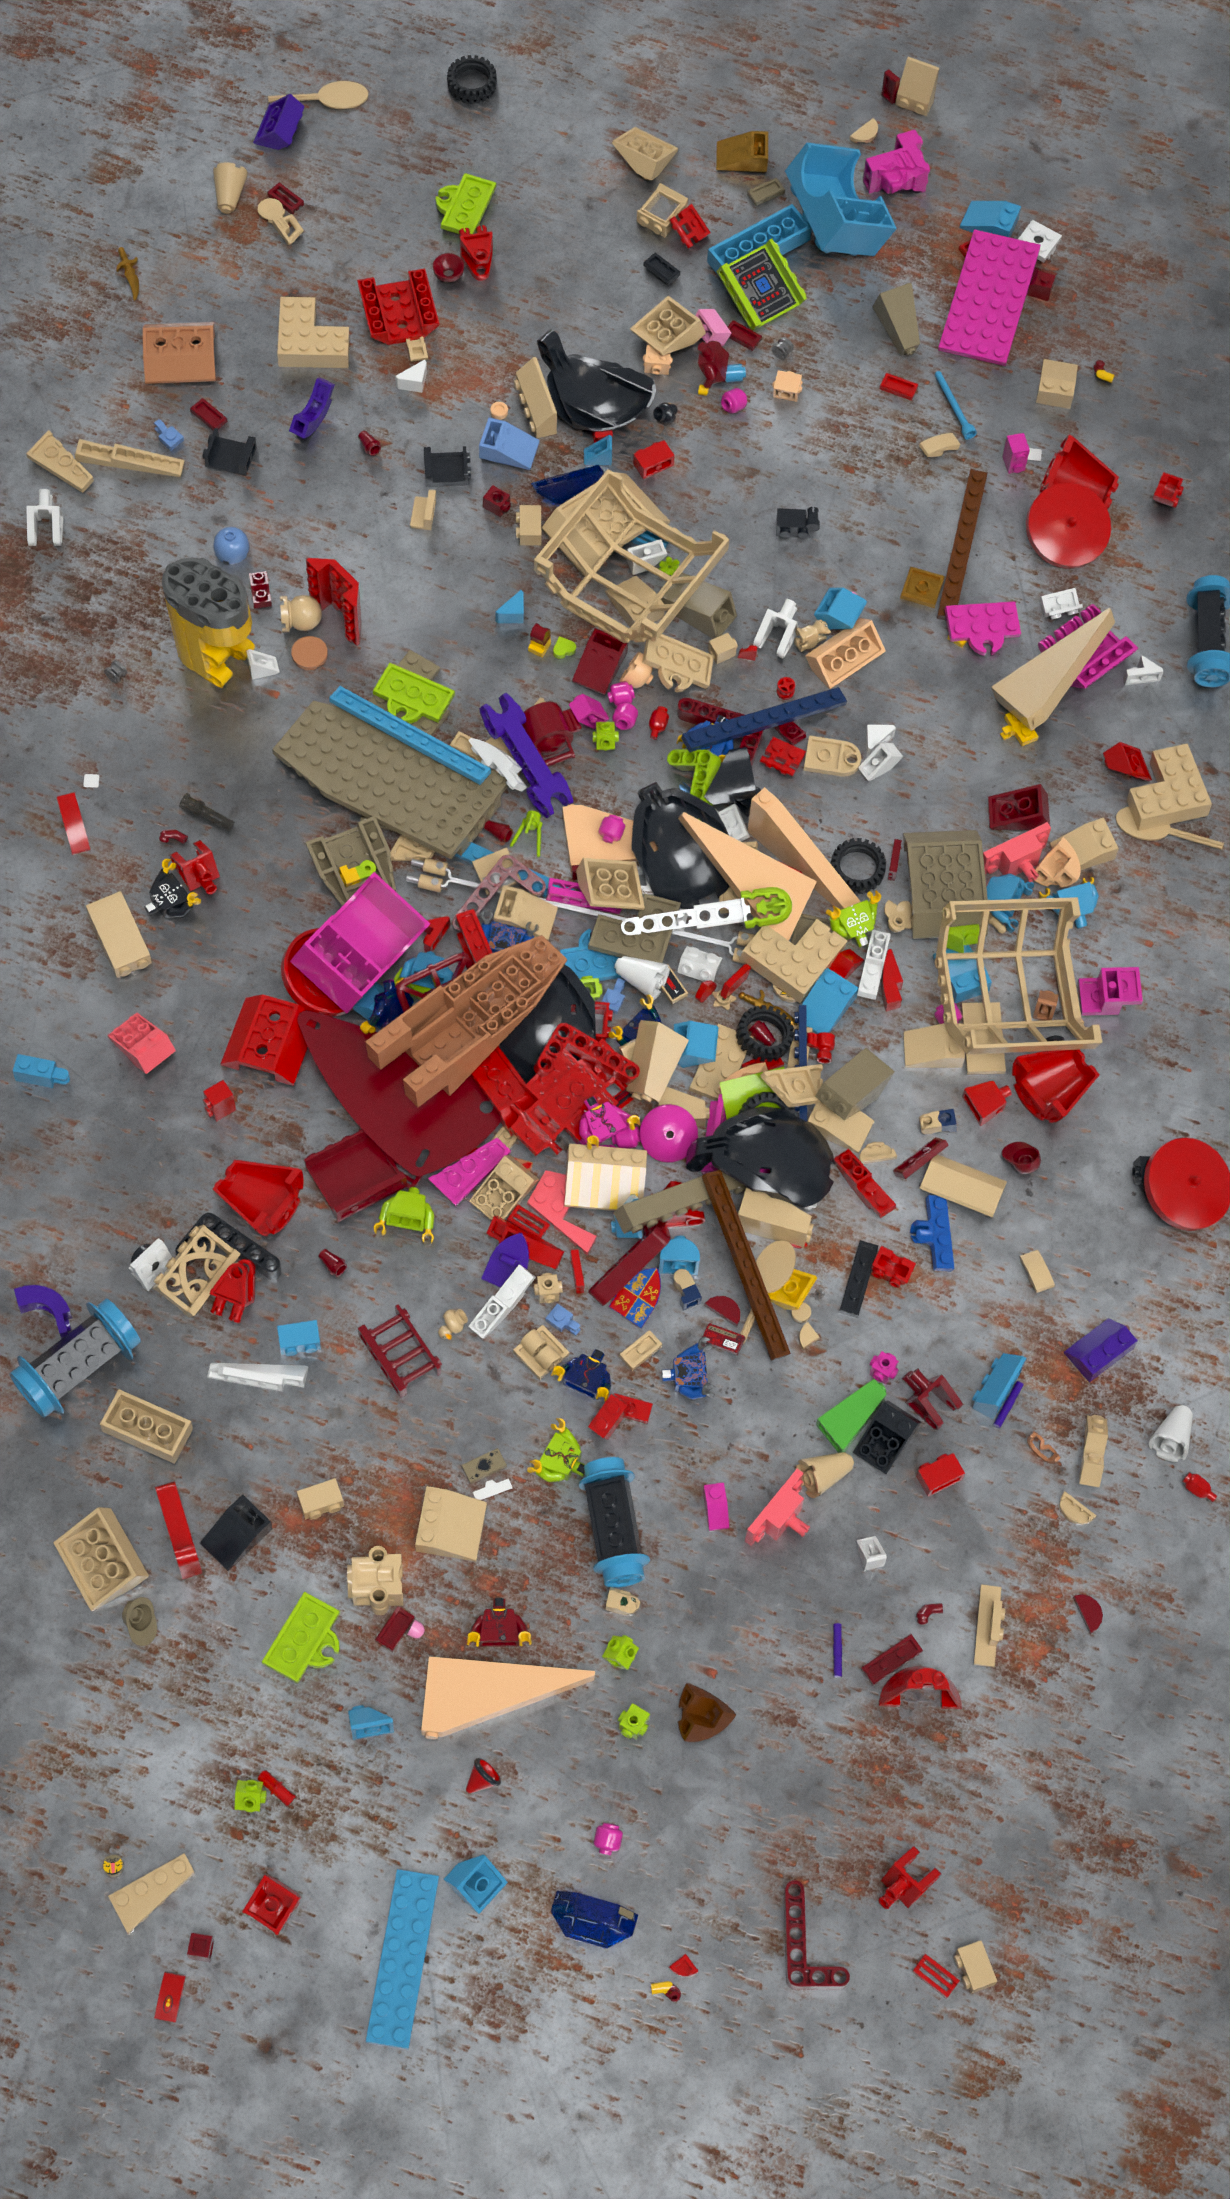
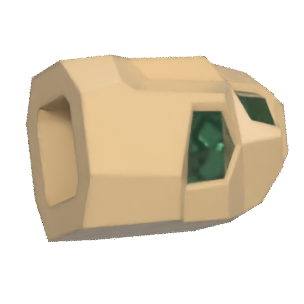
M610 1587L606 1603L607 1611L630 1615L639 1609L640 1601L635 1595Z

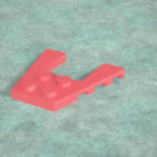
M546 1170L530 1196L527 1205L543 1219L548 1220L554 1225L556 1230L562 1232L569 1238V1241L575 1246L580 1247L588 1255L597 1236L563 1220L570 1207H564L566 1175Z

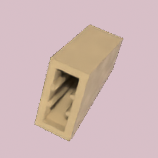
M666 1087L660 1101L657 1102L658 1106L673 1104L684 1108L693 1116L697 1126H705L706 1119H709V1107H705V1100Z

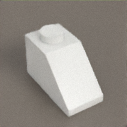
M661 539L627 549L628 552L652 566H655L667 556ZM627 559L632 575L648 571Z
M882 742L859 766V770L868 781H872L891 770L903 758V755L893 743Z

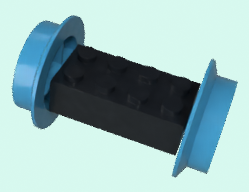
M106 1298L97 1306L90 1302L86 1303L91 1316L30 1364L23 1357H17L19 1366L9 1373L10 1378L27 1402L43 1418L53 1411L63 1414L64 1409L59 1399L120 1352L128 1360L133 1359L132 1349L140 1344L141 1340L128 1319L109 1299Z

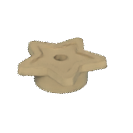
M722 990L712 992L716 999L713 1004L714 1007L722 1006L729 1010L730 1003L736 1000V997L732 995L722 1000L723 997L720 996Z

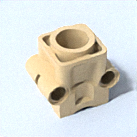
M375 1546L369 1551V1557H352V1565H347L348 1599H353L354 1606L371 1605V1610L376 1615L387 1613L389 1606H403L401 1554H387L385 1548Z

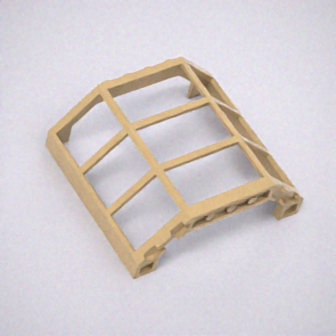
M608 469L534 559V571L538 575L542 574L546 579V586L553 594L557 593L561 598L560 603L565 609L623 643H629L630 640L645 642L646 639L655 642L727 552L729 539L724 534L714 530L711 541L696 542L692 537L684 535L674 527H670L661 519H657L647 511L636 507L623 489V477ZM606 488H608L631 519L614 541L589 511L590 507ZM584 515L609 546L592 568L588 566L567 539L568 534ZM635 524L688 553V556L672 576L618 546ZM561 543L564 544L587 574L571 594L566 591L553 574V563L548 561ZM613 551L667 581L650 604L596 574ZM712 555L696 576L679 577L695 556ZM591 579L645 609L631 628L622 625L577 598ZM690 583L674 604L657 605L672 584ZM668 611L658 624L646 618L650 612Z
M1078 897L950 901L943 908L935 958V967L938 969L939 975L937 982L941 988L940 1001L944 1007V1023H946L949 1033L966 1054L1095 1049L1102 1044L1100 1025L1085 1027L1084 1021L1081 1018L1069 947L1070 938H1067L1069 929L1073 928V922L1081 916ZM1060 909L1053 950L1022 951L1028 910ZM1021 910L1015 951L983 952L989 911ZM983 911L976 952L946 953L949 927L956 920L955 912ZM1053 956L1064 1020L1032 1021L1022 957ZM1015 958L1025 1021L993 1023L983 959ZM976 959L986 1023H957L947 960ZM1066 1026L1077 1040L1047 1042L1036 1027ZM1028 1028L1039 1042L1008 1043L997 1029ZM988 1029L1000 1044L976 1045L974 1030Z

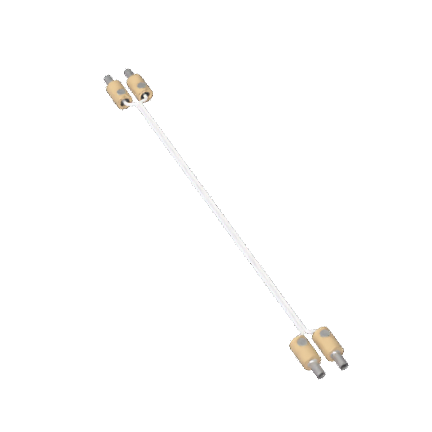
M425 858V861L412 859L411 865L423 867V872L445 876L448 872L450 879L444 885L443 879L423 874L420 877L407 875L406 878L408 882L417 883L418 888L439 893L442 887H446L449 882L474 888L480 885V883L451 877V871L447 869V862ZM540 898L559 908H564L594 916H598L599 914L622 921L628 919L621 916L603 913L578 906L548 901L544 898ZM673 929L672 932L675 935L726 946L729 948V953L733 955L732 961L745 964L739 960L743 949L735 948L733 953L730 944L737 939L736 945L746 947L755 936V934L739 931L738 936L733 937L730 942L676 929Z

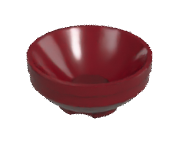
M441 254L433 262V272L441 281L453 282L458 280L463 274L464 262L455 254ZM450 270L453 272V275L446 276L444 272Z

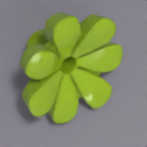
M668 556L665 561H660V568L658 569L672 576L680 566V562L678 559L672 560Z

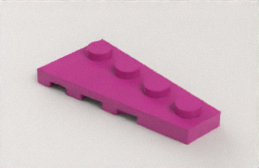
M495 1138L472 1154L446 1167L440 1173L429 1177L428 1180L451 1203L457 1206L494 1170L505 1155L511 1153V1150L498 1138Z

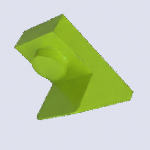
M979 924L949 927L946 947L956 952L964 953V945L977 944L980 930Z

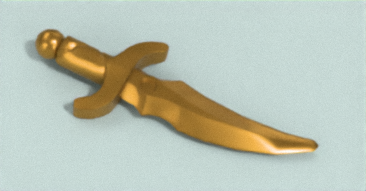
M119 247L118 252L122 261L117 265L116 271L119 272L120 269H125L124 275L131 286L133 300L135 301L139 294V280L133 266L137 263L138 257L129 260L125 249Z
M763 990L759 991L761 995L759 999L744 992L739 993L740 999H744V1001L761 1008L762 1005H766L767 1009L769 1006L774 1007L773 1011L781 1010L780 1015L785 1013L787 1015L786 1019L791 1020L790 1025L798 1026L797 1023H794L792 1016L785 1010L772 1005L771 1002L764 1001L765 994Z

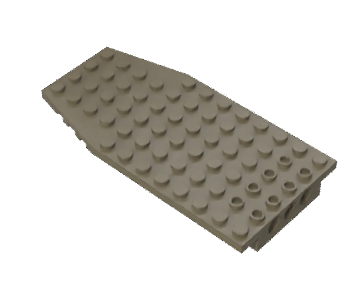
M314 700L272 749L273 754L288 767L296 770L300 777L303 776L308 780L309 784L313 788L316 787L320 790L324 797L366 818L375 816L378 824L449 859H452L456 853L461 856L484 828L485 823L491 819L501 806V795L508 788L506 784L507 779L491 770V774L484 782L479 785L338 706Z

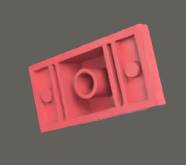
M1048 822L983 852L985 874H992L999 869L1002 875L1011 873L1016 876L1023 872L1029 882L1036 880L1039 874L1034 867L1038 865L1041 852L1046 847L1051 831Z
M799 1469L795 1470L747 1529L745 1542L750 1546L754 1542L759 1543L765 1533L777 1541L788 1526L800 1534L801 1537H804L805 1533L809 1531L810 1526L796 1517L800 1513L804 1498L799 1495L802 1489L804 1473Z

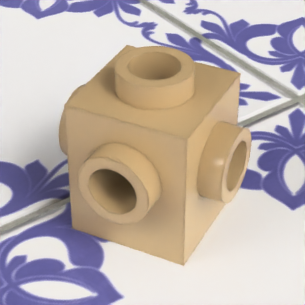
M545 1273L537 1276V1283L534 1284L535 1296L538 1295L539 1303L559 1301V1293H563L562 1281H558L557 1274Z

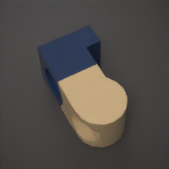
M954 1109L935 1111L919 1117L923 1134L949 1131V1133L957 1132Z
M685 1269L677 1270L674 1274L673 1285L681 1293L680 1306L684 1311L701 1304L702 1296L691 1274Z

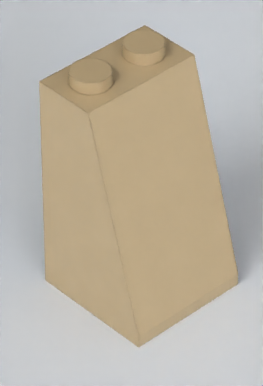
M121 891L86 905L90 925L117 978L127 976L137 969H144L152 963L150 953Z
M641 1020L639 1023L632 1062L639 1066L640 1073L632 1083L627 1084L626 1091L632 1094L631 1097L640 1102L642 1100L648 1103L660 1101L689 1041L660 1022ZM630 1071L629 1076L633 1077V1073Z
M746 1187L738 1213L744 1232L775 1241L784 1240L801 1246L803 1249L806 1242L810 1243L814 1224H811L812 1216L786 1201L771 1198L764 1192H754Z

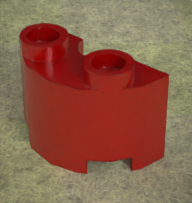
M1163 472L1153 500L1176 508L1179 502L1177 496L1181 497L1184 489L1181 486L1183 479Z
M881 1245L873 1262L871 1274L875 1278L888 1281L895 1288H900V1285L908 1283L916 1263L905 1257L896 1256L893 1253L894 1251Z

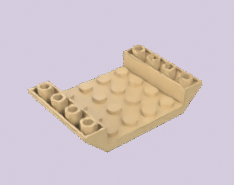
M618 473L623 477L624 491L636 507L647 511L651 516L661 519L668 525L670 520L626 473ZM595 484L554 510L542 526V530L550 539ZM608 488L603 491L589 509L613 541L631 520ZM585 515L567 536V539L590 568L595 565L609 547ZM635 524L618 546L622 547L647 530ZM561 543L558 548L586 576L587 574L564 544Z

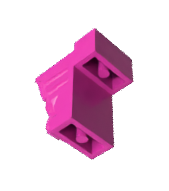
M916 130L896 135L893 151L866 158L863 183L869 194L878 192L881 189H884L887 194H893L902 189H913V191H921L922 193L926 191L930 167L923 159L921 151L923 140Z

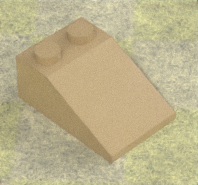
M908 57L899 85L896 105L927 116L934 102L939 67Z
M1044 359L1036 403L1070 409L1075 390L1078 365Z
M637 576L617 585L648 604L657 595L654 590ZM611 589L606 590V595L631 628L645 609ZM660 599V601L657 603V605H663V604H664L661 599ZM665 611L650 612L646 618L655 622L664 617Z
M1104 818L1088 822L1049 844L1052 849L1064 837L1076 852L1081 870L1114 860L1119 849Z
M946 1023L903 1032L905 1068L963 1067L965 1052L947 1030Z
M820 1102L815 1105L807 1122L814 1125L826 1140L859 1154L874 1120L861 1111L843 1120L824 1103Z

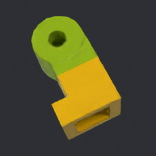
M365 860L359 866L348 869L347 865L339 867L338 872L346 888L367 880L376 871V866L372 861Z

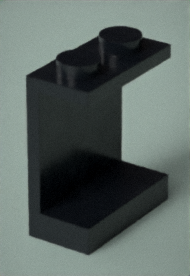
M214 428L213 434H210L208 438V447L204 449L202 458L205 460V467L247 476L257 448L256 437L248 436L246 443L219 437L218 429Z

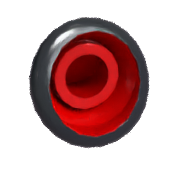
M481 1758L474 1760V1766L466 1787V1792L469 1794L501 1784L500 1776L496 1770Z

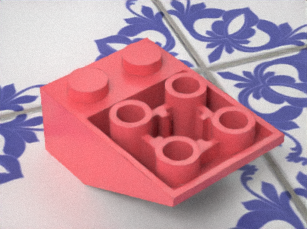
M139 1013L129 1017L128 1020L107 1035L126 1057L145 1074L149 1073L176 1051L168 1035Z

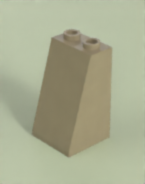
M682 572L679 577H686L690 575ZM703 581L676 617L714 639L725 632L737 617L730 591ZM690 583L672 584L661 598L664 604H674Z
M865 1048L823 1082L815 1097L843 1120H846L876 1101L895 1071Z

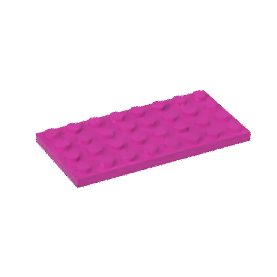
M979 230L973 231L938 351L1006 366L1040 252V244Z

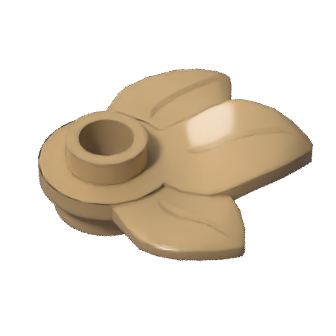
M890 900L886 902L884 913L888 917V927L891 931L901 932L905 928L912 929L913 911L909 901H902L898 905Z

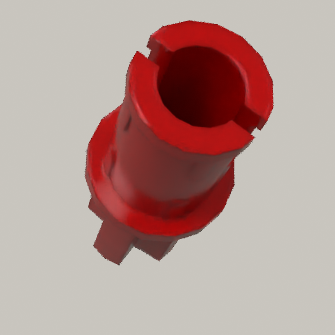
M267 1770L262 1771L258 1776V1780L263 1782V1785L271 1791L270 1794H274L286 1807L296 1798L295 1795L282 1785V1781L276 1780Z

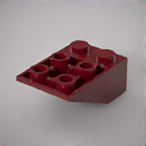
M595 628L586 644L572 682L605 695L628 653V643H623L608 633Z

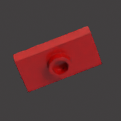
M614 1393V1395L631 1406V1409L624 1418L648 1424L653 1403Z

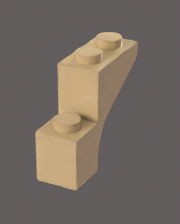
M1087 1415L1083 1456L1079 1472V1484L1100 1487L1104 1469V1453L1108 1439L1107 1419L1099 1415Z

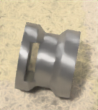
M781 337L778 340V344L772 347V352L777 358L784 360L788 353L792 352L794 346L789 339Z
M113 660L111 666L107 667L104 673L112 682L118 683L120 677L127 674V670L119 661Z

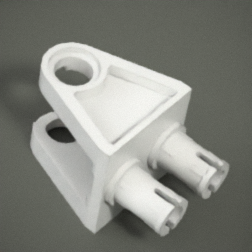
M39 489V505L27 506L28 546L37 545L38 521H42V519L52 520L54 546H62L64 515L60 506H52L53 496L50 495V490Z
M786 599L781 611L778 613L767 609L753 646L762 648L773 627L780 626L785 628L786 631L778 647L777 656L782 659L786 656L794 642V638L797 637L795 631L798 628V623L792 620L797 611L794 601Z

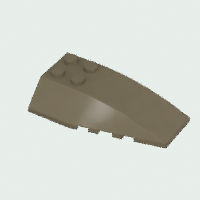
M375 816L358 822L355 828L326 839L320 836L305 842L320 878L342 906L366 881L364 880L345 888L338 872L339 867L344 865L351 869L359 866L365 860H370L376 866L375 873L396 891L390 849Z

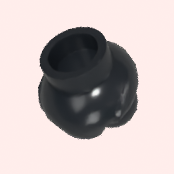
M664 402L654 409L653 416L661 424L668 425L675 421L678 408L675 404Z

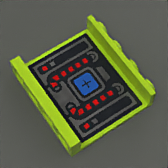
M772 238L765 245L730 264L725 263L716 271L751 330H755L801 305L807 299L804 289L797 282L796 275L791 272L786 258L781 255L778 244Z

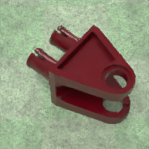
M917 1368L914 1371H909L902 1378L914 1391L913 1395L905 1403L935 1430H939L944 1422L927 1399L930 1391L953 1411L955 1409L959 1410L963 1406L962 1401L942 1374L927 1379Z

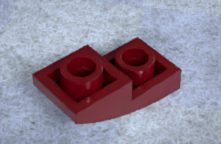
M267 571L249 573L254 609L271 607L272 602Z
M794 721L774 727L782 738L793 746L806 738V732L796 725Z

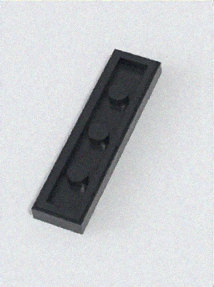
M859 1241L839 1313L858 1318L879 1245Z

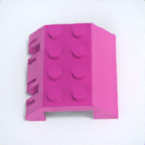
M1094 604L1089 605L1080 612L1082 620L1076 615L1054 631L1057 642L1083 626V622L1086 624L1099 615L1101 611ZM1109 631L1071 687L1087 688L1136 652L1138 647L1127 636L1120 640ZM1048 635L1046 639L1038 643L1040 652L1042 653L1056 644V641L1051 635Z

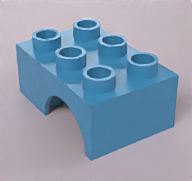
M807 142L786 168L785 172L791 183V192L798 198L804 211L803 218L810 224L814 232L817 247L825 253L839 252L848 253L852 256H875L897 228L882 197L879 196L875 201L859 199L855 192L854 170L861 156L859 149Z

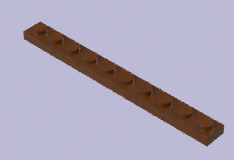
M970 469L937 619L946 621L945 607L958 605L988 472Z
M717 1170L702 1175L703 1182L771 1361L791 1354L722 1171Z

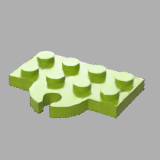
M464 173L459 186L448 185L438 191V196H436L437 209L445 215L441 222V229L459 234L460 229L464 228V233H466L465 228H469L470 234H475L476 228L479 226L496 189V182ZM446 196L448 199L443 200L440 197Z
M389 663L373 689V695L387 700L388 712L394 716L399 711H404L406 715L401 717V719L409 724L418 721L421 716L439 723L454 698L455 691Z
M304 1591L262 1660V1664L297 1684L308 1666L318 1669L333 1664L335 1662L334 1659L323 1656L322 1651L330 1647L335 1654L339 1655V1640L331 1628L340 1615V1611Z

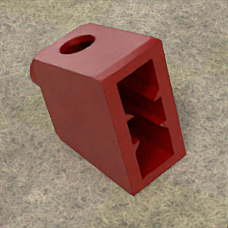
M988 1081L965 1088L962 1097L978 1124L982 1126L1005 1109L1007 1103L1005 1098L1011 1096L1012 1092L1008 1085L998 1088L994 1081Z

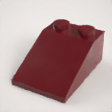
M1041 784L988 797L991 830H1032L1046 822L1050 825L1048 794Z

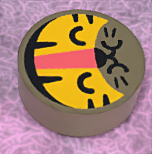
M109 1855L104 1859L102 1869L107 1876L112 1878L118 1877L124 1870V1862L118 1855Z

